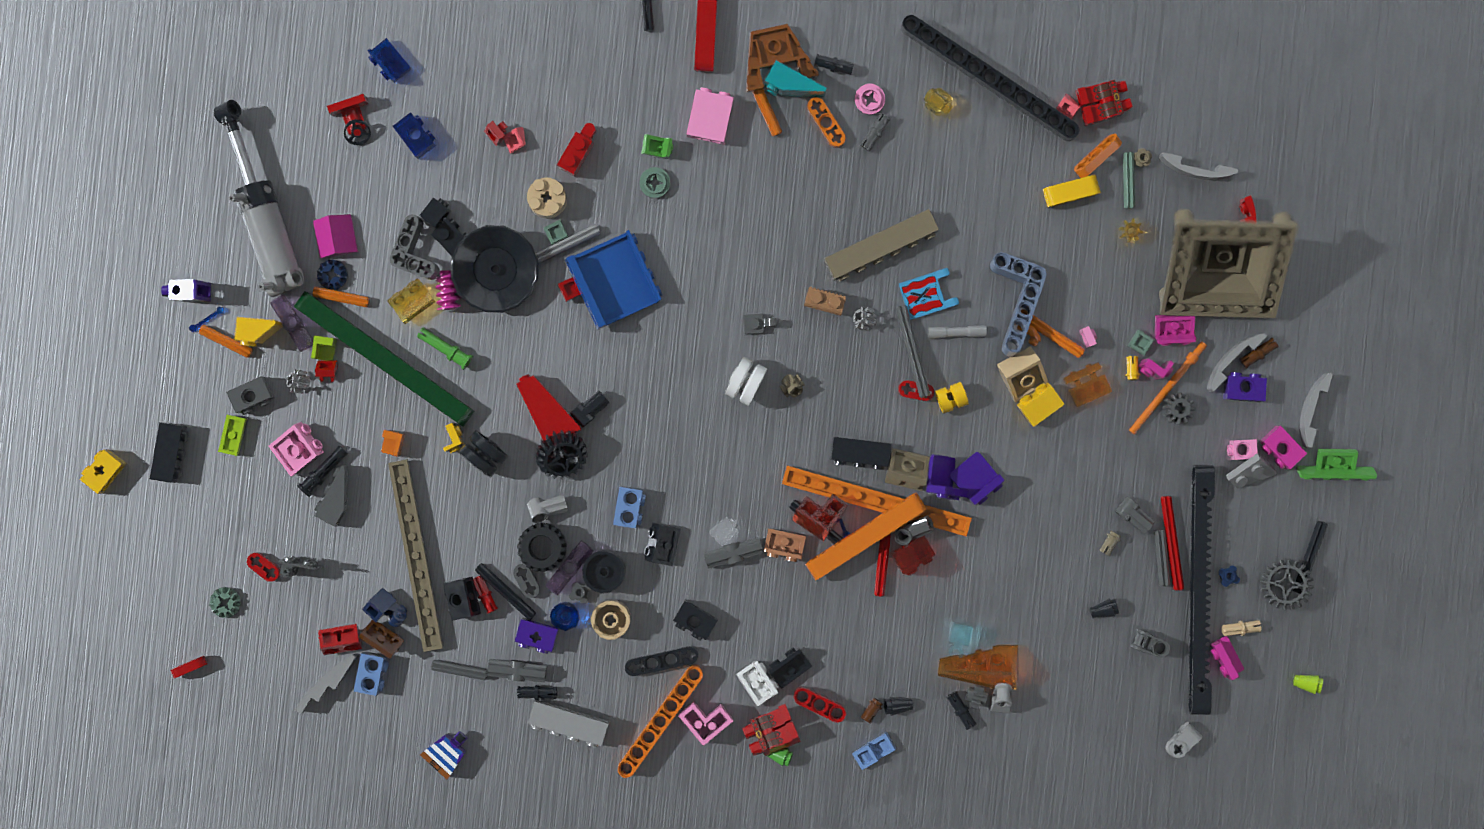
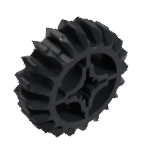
M561 430L560 433L556 434L553 431L552 436L546 434V440H541V445H537V452H535L537 465L542 473L545 472L547 476L552 475L554 479L557 476L563 479L565 475L570 478L571 473L577 475V469L582 470V464H586V458L588 457L587 447L583 439L578 437L576 432L572 434L568 430L564 433Z

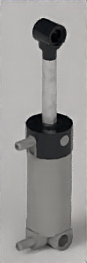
M228 100L214 108V116L219 123L227 128L245 182V186L236 189L234 194L229 195V201L237 202L240 213L243 216L263 276V283H260L258 288L260 291L265 290L270 297H276L303 285L304 276L301 268L298 267L271 181H256L237 124L240 121L241 108L236 101Z

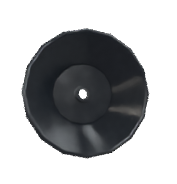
M486 225L470 231L458 243L451 258V279L457 293L468 305L483 312L503 313L519 307L532 294L538 281L539 261L533 246L520 232L506 226ZM492 266H498L499 271L497 273L492 272Z

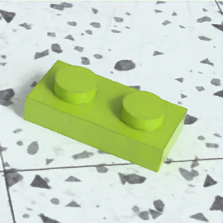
M226 415L218 452L239 456L247 421L246 418Z

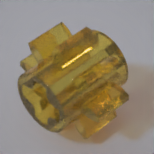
M1134 218L1131 219L1130 223L1124 220V227L1118 228V230L1122 231L1120 238H1127V243L1131 241V238L1135 241L1139 240L1137 235L1143 233L1139 228L1141 223H1134ZM1133 227L1134 231L1128 234L1129 228Z

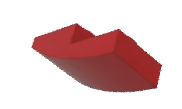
M1250 195L1240 200V210L1247 217L1240 220V222H1256L1255 206Z

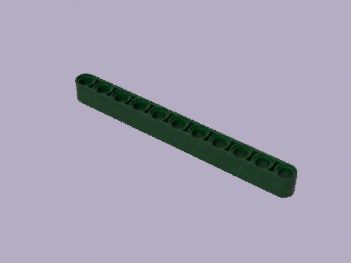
M304 291L293 306L459 425L464 427L475 412L308 292Z

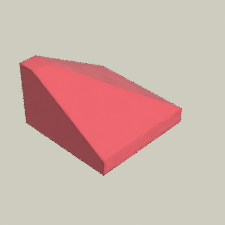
M1065 94L1056 110L1072 120L1081 106L1068 94Z
M523 127L515 128L504 136V141L510 154L526 145Z

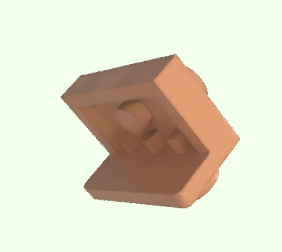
M768 528L764 552H767V556L778 558L779 555L786 556L788 561L797 562V559L802 560L806 536Z

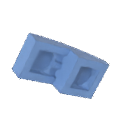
M885 732L854 751L852 755L861 770L895 751L896 746L888 733Z

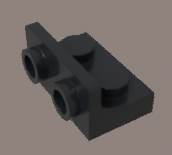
M445 217L444 221L431 235L453 256L458 243L467 233L462 234L458 230L460 226L453 218L449 220Z
M652 523V527H650L648 532V545L644 551L645 560L673 566L681 529Z

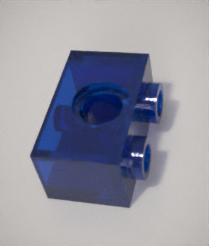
M410 112L394 124L393 128L413 155L419 159L436 146L433 142L436 138L430 130L427 132L422 127L424 122L418 114L414 116ZM415 130H419L421 133L418 139H412L411 137Z

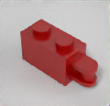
M592 123L585 124L580 134L575 132L557 163L558 168L576 177L594 145L592 138L596 133V128Z

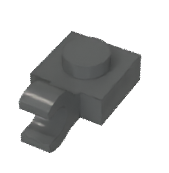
M763 313L743 315L745 334L764 333V327L777 326V318L763 319Z

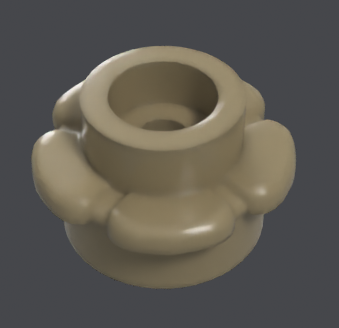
M1140 148L1134 153V162L1137 166L1146 167L1151 163L1152 154L1150 151H1146L1145 148Z

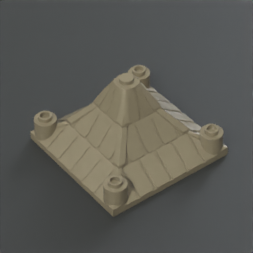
M1182 209L1174 215L1176 231L1165 286L1159 291L1160 315L1276 318L1298 230V224L1293 222L1291 214L1280 212L1274 216L1273 223L1201 221L1195 220L1194 214L1190 210Z

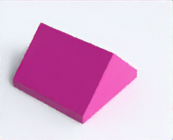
M351 214L328 215L313 221L320 259L358 252Z

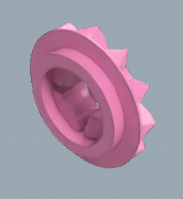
M875 84L861 86L855 94L856 107L864 114L872 115L878 113L885 104L883 90ZM873 92V100H875V102H871L870 104H868V106H866L867 100L865 99V96L869 97Z

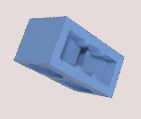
M619 487L613 525L635 529L637 525H641L643 514L639 513L640 506H644L646 498L643 490ZM629 493H634L637 496V501L634 504H630L626 500ZM625 512L633 514L634 519L632 522L627 523L624 521L623 515Z
M369 652L361 653L354 692L375 696L380 694V691L383 692L385 680H382L383 673L387 672L389 661H386V656ZM371 660L378 662V669L375 670L370 667ZM367 679L374 681V688L367 687Z

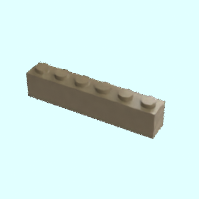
M928 209L826 257L824 261L833 280L838 279L842 281L850 277L848 273L853 271L859 273L867 269L866 265L872 262L876 265L884 261V256L890 254L893 257L901 253V248L907 246L910 249L919 244L918 240L925 238L927 241L935 237V232L939 229Z

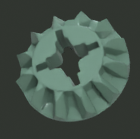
M657 167L649 168L640 177V188L646 196L658 198L668 192L670 179L663 169ZM656 175L657 181L663 184L657 185L655 191H653L652 184L646 182L653 181Z
M222 587L215 590L210 596L209 605L212 612L218 617L229 618L238 612L241 600L235 590ZM221 598L224 600L231 598L227 603L228 608L226 606L218 607L222 603Z

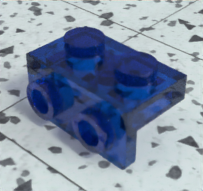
M387 38L372 50L370 48L367 50L370 54L368 56L369 60L374 66L378 64L383 69L380 73L387 81L391 79L395 83L412 69Z

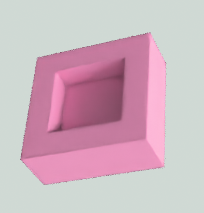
M1088 326L1079 330L1086 348L1097 344L1095 341L1097 335L1094 329H1090Z

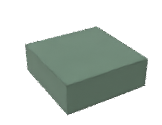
M561 219L543 227L551 245L569 237Z
M1137 330L1128 347L1145 356L1155 339L1141 330Z

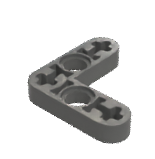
M408 215L403 222L390 255V263L401 270L428 280H434L440 272L438 265L412 255L423 228V220L416 215ZM406 237H409L410 243L407 246H404V239ZM398 257L405 259V263L397 261ZM415 260H417L418 266L416 269L412 270L411 265ZM424 267L432 269V272L429 273L424 271L423 269Z

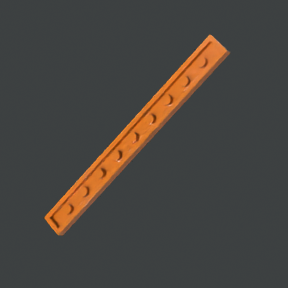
M791 466L786 467L782 484L882 513L904 500L903 498ZM925 505L927 509L910 520L914 521L928 516L932 519L935 528L967 537L972 518Z

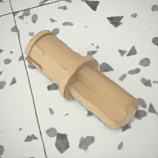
M1259 620L1249 622L1239 621L1238 623L1223 625L1222 633L1223 636L1239 634L1244 636L1247 633L1261 632V626L1253 627L1261 623Z

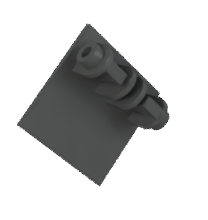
M294 556L284 557V559L277 561L282 563L280 574L283 577L296 575L299 567L312 570L323 568V566L318 565V561L307 560L301 562L299 561L300 558Z

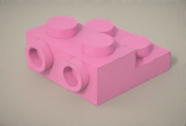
M302 421L294 424L269 445V448L291 477L324 453L322 443L318 439L313 438L310 434L311 428L307 424H303Z

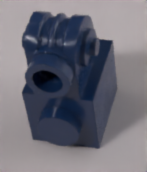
M384 588L379 590L362 609L375 622L385 615L389 616L388 622L392 627H399L407 617L406 607L398 605L396 603L397 600Z

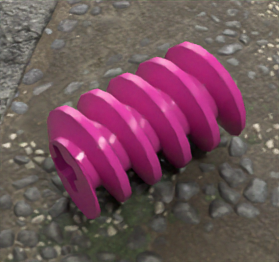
M440 271V276L435 281L441 283L436 286V289L441 292L436 293V297L442 299L436 301V304L442 307L437 310H455L461 307V304L455 303L460 297L455 295L457 291L451 279V271Z

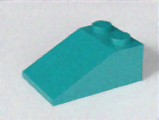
M777 60L765 79L764 86L767 88L766 91L773 96L778 94L787 97L824 98L827 90L826 87Z

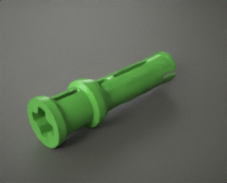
M424 327L420 330L426 336L418 333L417 338L445 354L448 361H454L461 366L462 370L468 367L473 355H467L462 352L459 346H451Z

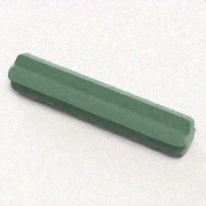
M1133 152L1123 153L1124 208L1126 209L1135 208Z

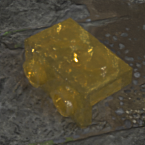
M418 278L408 283L406 287L393 294L387 300L404 324L436 302Z

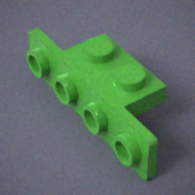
M1318 449L1316 466H1297L1296 468L1299 476L1308 480L1313 478L1325 480L1332 478H1341L1343 480L1377 479V473L1373 467L1356 466L1358 451L1356 449Z

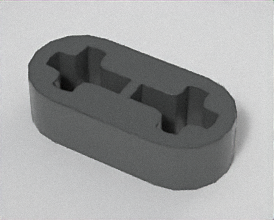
M525 564L517 565L513 574L522 593L527 598H535L540 592V586L531 568H527ZM520 567L527 569L525 573L527 580H524L522 575L518 576L517 573L520 571ZM528 581L531 586L536 587V589L534 590L535 594L533 595L531 592H526V590L528 589V585L526 582Z

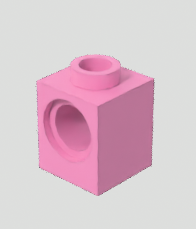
M1257 439L1229 441L1230 445H1227V454L1230 456V460L1250 459L1258 454ZM1241 444L1246 449L1243 455L1238 453V447Z

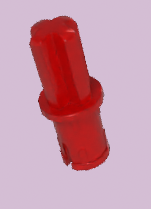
M481 576L474 578L475 589L479 595L478 599H481L486 613L489 614L496 611L498 607L491 596L492 591H489Z

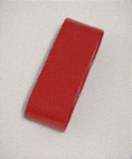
M800 686L794 691V700L798 705L836 723L845 719L846 711L840 703L804 686ZM800 691H805L808 697L806 700L801 701L797 698V694ZM820 699L823 700L825 706L822 709L815 708V702ZM840 708L842 715L837 718L833 717V709Z

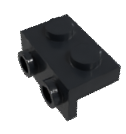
M794 647L785 653V658L782 660L776 659L769 664L768 672L781 689L812 667L799 647L796 650Z

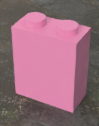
M708 88L696 89L686 135L689 138L724 145L734 97H730L731 94L727 92L716 94L711 93L712 90Z

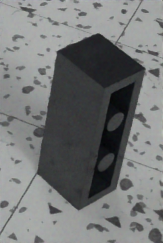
M159 422L149 479L169 483H177L180 480L182 474L180 463L185 457L183 446L184 442L188 439L187 426Z
M833 437L830 460H835L834 464L846 465V462H854L853 466L865 468V464L873 465L872 469L884 470V466L889 467L891 444Z

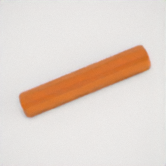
M764 90L752 91L771 135L777 136L781 134L782 129Z
M321 287L313 288L312 296L361 307H368L369 298Z
M202 325L199 329V334L246 358H249L253 352L252 348L240 345V342L206 325Z

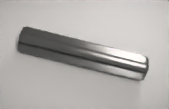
M1163 529L1155 530L1159 585L1169 586L1170 575L1166 532Z
M439 660L432 661L431 670L480 680L487 679L486 669Z

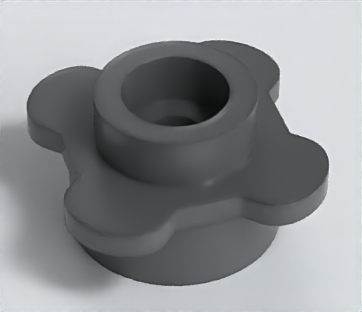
M574 582L569 598L585 603L588 600L587 594L590 588L587 585Z

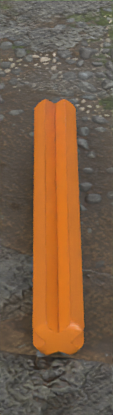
M1022 309V310H1021V313H1022V314L1028 315V311H1027V310H1025V309ZM1033 315L1030 325L1035 327L1038 332L1077 358L1083 355L1084 348Z

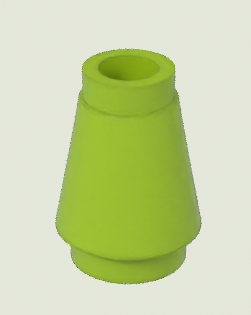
M1295 675L1293 686L1313 694L1321 693L1323 678H1319L1317 675Z

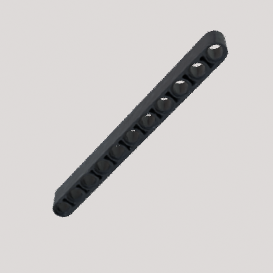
M908 15L903 19L901 30L905 35L1063 140L1071 141L1079 134L1080 128L1076 122L918 17ZM912 21L915 24V28L908 29L905 23ZM929 32L931 39H923L921 33ZM943 42L947 45V49L944 51L939 50L937 44ZM960 53L963 56V60L956 61L953 54ZM972 63L977 64L979 71H971L969 65ZM992 74L995 81L988 82L985 79V75ZM1006 84L1010 87L1011 91L1004 93L1001 86ZM1017 96H1025L1026 103H1019ZM1040 106L1042 114H1036L1033 111V107ZM1049 117H1056L1058 119V124L1052 125L1049 121ZM1071 127L1074 130V135H1067L1065 128Z

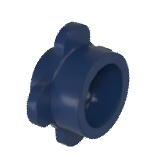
M1231 565L1229 568L1219 569L1218 574L1224 587L1240 582V578L1236 573V566Z

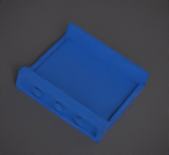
M629 230L622 235L565 259L597 330L661 301V289L658 285L655 286L652 280L654 279L653 272L650 268L647 269L644 263L646 261L645 255L642 250H638L636 246L638 244L637 238Z

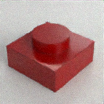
M573 277L558 284L565 302L581 296Z

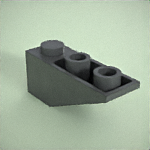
M347 465L337 467L333 474V477H335L333 483L327 485L323 501L320 500L315 507L317 512L314 516L334 527L339 526L347 511Z

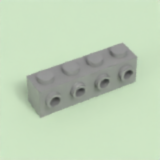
M535 700L528 724L532 725L531 728L542 731V729L550 730L552 735L561 736L563 734L568 736L569 740L575 742L583 740L587 742L588 746L597 748L598 745L602 746L609 721Z

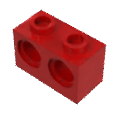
M357 624L318 630L319 645L323 655L362 649V642L359 638L360 629Z

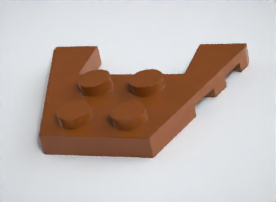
M788 24L750 32L746 92L764 88L760 69L772 67L776 60L782 64L796 61L800 74L808 78L819 76L818 71L814 69L810 62L811 60L802 50L801 44Z

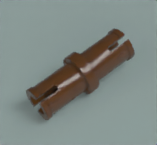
M1271 337L1242 358H1239V360L1247 369L1258 360L1265 359L1267 354L1279 348V346Z

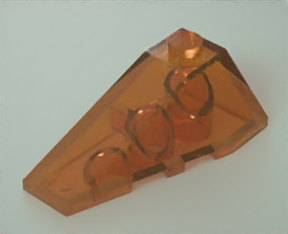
M1018 645L992 646L993 649L985 651L978 649L975 650V653L968 655L961 653L940 658L938 676L995 688V685L999 683H1006L1012 686V690H1017Z

